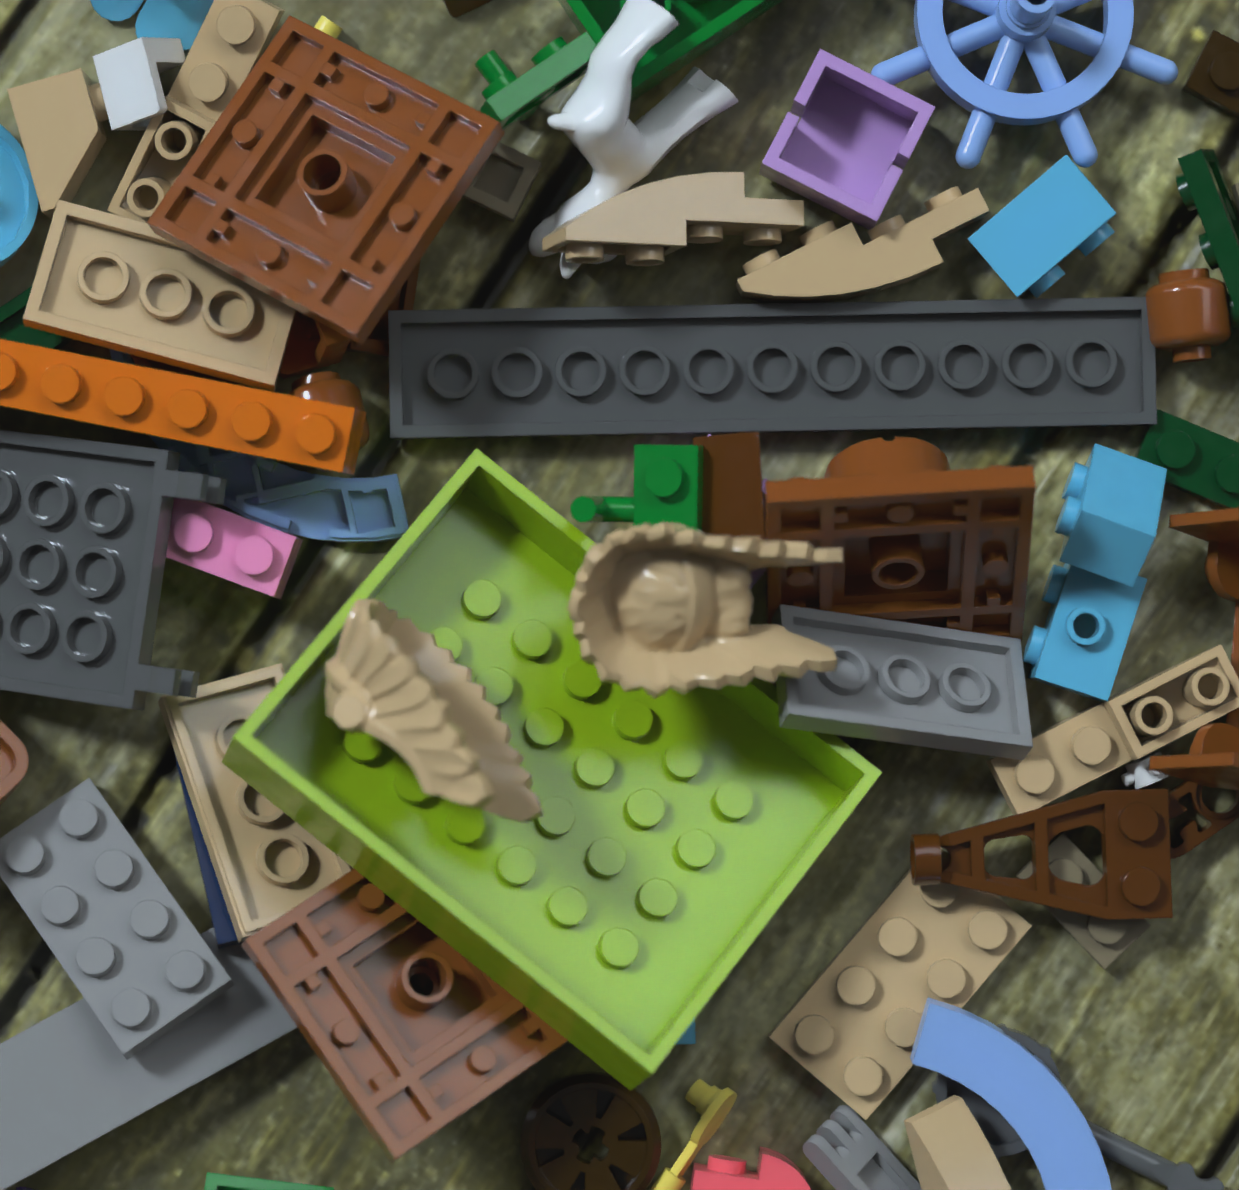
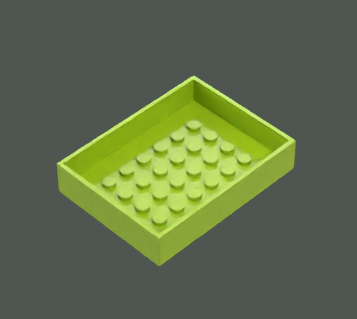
M476 448L235 733L222 763L631 1091L654 1073L882 772L834 734L780 727L777 688L769 681L754 677L745 687L727 684L719 689L697 686L686 695L670 688L664 695L655 699L642 688L638 691L624 692L618 683L600 681L595 665L587 664L581 659L580 642L573 635L574 622L570 620L568 610L571 591L575 587V577L584 562L585 555L592 545L596 543ZM357 599H376L382 601L388 610L393 609L397 611L398 619H411L419 631L434 634L439 648L452 650L455 663L471 668L472 682L486 687V701L500 710L501 722L509 726L512 737L508 745L517 750L524 758L520 767L531 774L533 785L530 790L538 797L543 816L527 823L500 817L480 808L475 809L461 806L458 802L451 801L440 795L430 796L424 794L413 768L394 748L369 733L352 734L346 732L338 726L333 718L326 716L325 662L337 654L346 619Z

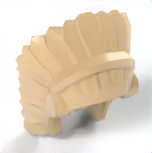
M661 522L653 526L649 523H644L638 526H631L627 530L619 528L613 533L606 535L603 543L598 542L592 545L575 577V587L571 591L568 610L570 620L574 622L573 635L580 642L581 659L587 664L595 665L600 681L618 683L624 692L638 691L642 688L654 699L664 695L670 688L686 695L697 686L719 689L727 684L745 687L754 677L774 683L778 676L801 679L808 670L817 672L835 671L838 659L833 648L789 632L778 624L750 625L754 601L750 586L753 581L751 570L765 567L787 568L788 566L843 562L842 547L814 548L807 542L762 541L760 536L731 537L730 535L703 534L701 530H694L693 528H688L687 525L677 522Z
M357 599L346 619L337 654L325 662L326 716L333 718L338 726L346 732L352 734L369 733L394 748L413 768L424 794L430 796L440 795L451 801L458 802L461 806L475 809L480 808L500 817L527 823L543 816L540 801L536 794L530 790L533 785L531 774L520 767L524 758L517 750L508 745L512 737L509 726L501 722L500 710L486 701V687L472 682L471 668L455 663L452 650L439 648L434 634L419 631L411 619H398L397 611L393 609L388 610L382 601L376 599Z

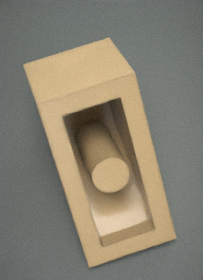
M82 68L7 89L41 211L51 220L58 199L70 203L73 201L107 140L102 121L109 120L100 83L91 84L90 78Z

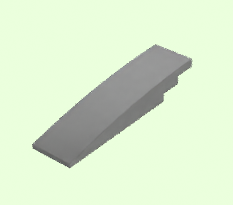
M213 927L200 934L232 979L234 986L128 1060L121 1053L84 998L0 1044V1190L10 1187L297 1028V1025L246 953L242 944L218 949Z

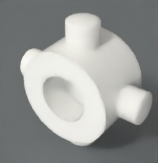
M1161 752L1152 753L1125 765L1127 773L1121 775L1123 784L1125 786L1133 784L1136 790L1170 776L1149 769L1150 756H1162Z

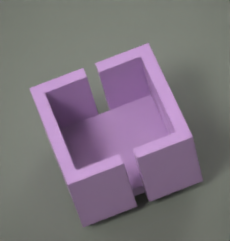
M820 49L793 101L791 113L787 112L761 164L759 174L870 230L876 225L903 172L902 169L907 164L935 106Z

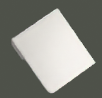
M141 37L93 56L111 130H146L151 118L164 114L167 111L159 73L184 63L185 55L180 38Z

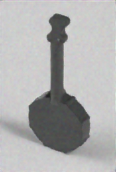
M1003 1023L997 1025L1005 1034L1018 1041L1029 1052L1041 1059L1061 1081L1058 1069L1050 1056L1051 1051L1046 1044H1040L1023 1032L1007 1028ZM937 1072L936 1080L931 1084L936 1096V1102L939 1103L953 1095L962 1097L979 1124L997 1159L1001 1156H1009L1028 1150L1015 1129L993 1106L961 1083ZM1086 1120L1098 1143L1102 1156L1165 1186L1166 1190H1224L1223 1183L1215 1176L1208 1179L1197 1177L1190 1163L1181 1161L1176 1164Z

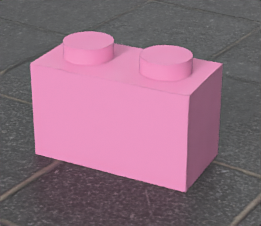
M174 498L166 557L281 599L303 540L204 502Z

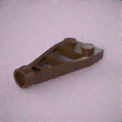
M1168 789L1097 791L940 836L938 833L911 834L910 871L913 886L945 883L1107 920L1173 918ZM1086 825L1095 827L1101 833L1103 876L1097 883L1083 885L1059 879L1051 872L1049 868L1048 845L1055 835ZM1024 835L1031 839L1033 873L1030 877L1025 879L993 876L986 871L984 866V847L989 841ZM941 847L946 849L950 855L949 866L943 871Z

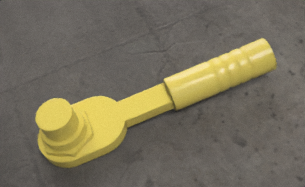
M698 1079L690 1087L685 1099L696 1107V1112L701 1114V1119L695 1126L689 1143L671 1169L665 1167L650 1190L682 1189L686 1183L682 1176L702 1146L711 1139L730 1112L737 1098L736 1092L729 1087L719 1089L715 1085L710 1086L702 1079Z

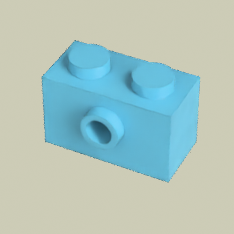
M1066 154L973 233L968 240L1017 297H1020L1029 289L1037 299L1066 274L1058 265L1076 248L1086 257L1115 232L1107 222L1117 213Z
M1095 443L1085 466L1074 463L1063 490L1062 499H1065L1055 527L1056 533L1064 535L1059 561L1133 587L1156 537L1167 469Z
M1064 563L1063 567L1054 564L1049 573L1042 596V601L1051 603L1044 628L1036 625L1033 626L1023 654V662L1032 664L1028 678L1097 701H1108L1147 578L1138 576L1134 586L1131 587Z

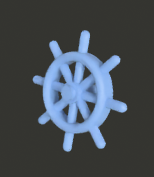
M915 0L914 29L918 47L878 63L871 71L872 75L891 85H895L928 70L937 85L947 96L971 112L955 155L956 162L964 169H972L979 164L995 122L1009 125H1036L1054 120L1057 122L1074 162L1080 167H1090L1097 161L1098 151L1079 109L1088 104L1103 90L1117 69H1124L1163 85L1171 84L1178 76V68L1173 61L1129 44L1134 22L1133 0H1101L1104 17L1102 33L1057 16L1092 0H949L989 17L947 35L943 23V0ZM999 40L984 82L974 76L958 59L960 56ZM1048 40L1091 56L1094 59L1080 75L1067 83ZM1023 50L1028 57L1043 92L1030 94L1008 92Z

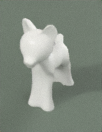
M626 0L615 22L592 51L587 72L563 107L561 113L554 114L547 120L550 127L564 131L571 142L590 163L593 172L590 182L581 191L569 198L559 208L557 213L544 219L533 230L528 247L534 256L546 257L557 253L542 252V238L566 221L618 194L626 192L632 185L646 177L669 151L686 136L714 116L739 102L724 84L717 79H711L701 69L693 66L683 80L655 107L634 123L628 119L631 102V76L638 61L653 45L679 25L678 21L667 10L652 0ZM561 253L559 264L562 277L569 279L581 265L566 262L565 253ZM604 254L603 261L588 264H600L608 262L614 259L617 255Z

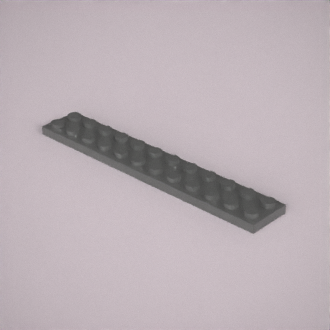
M1146 297L388 311L390 438L392 440L732 434L759 431V433L1121 427L1157 424L1155 347L1150 340Z

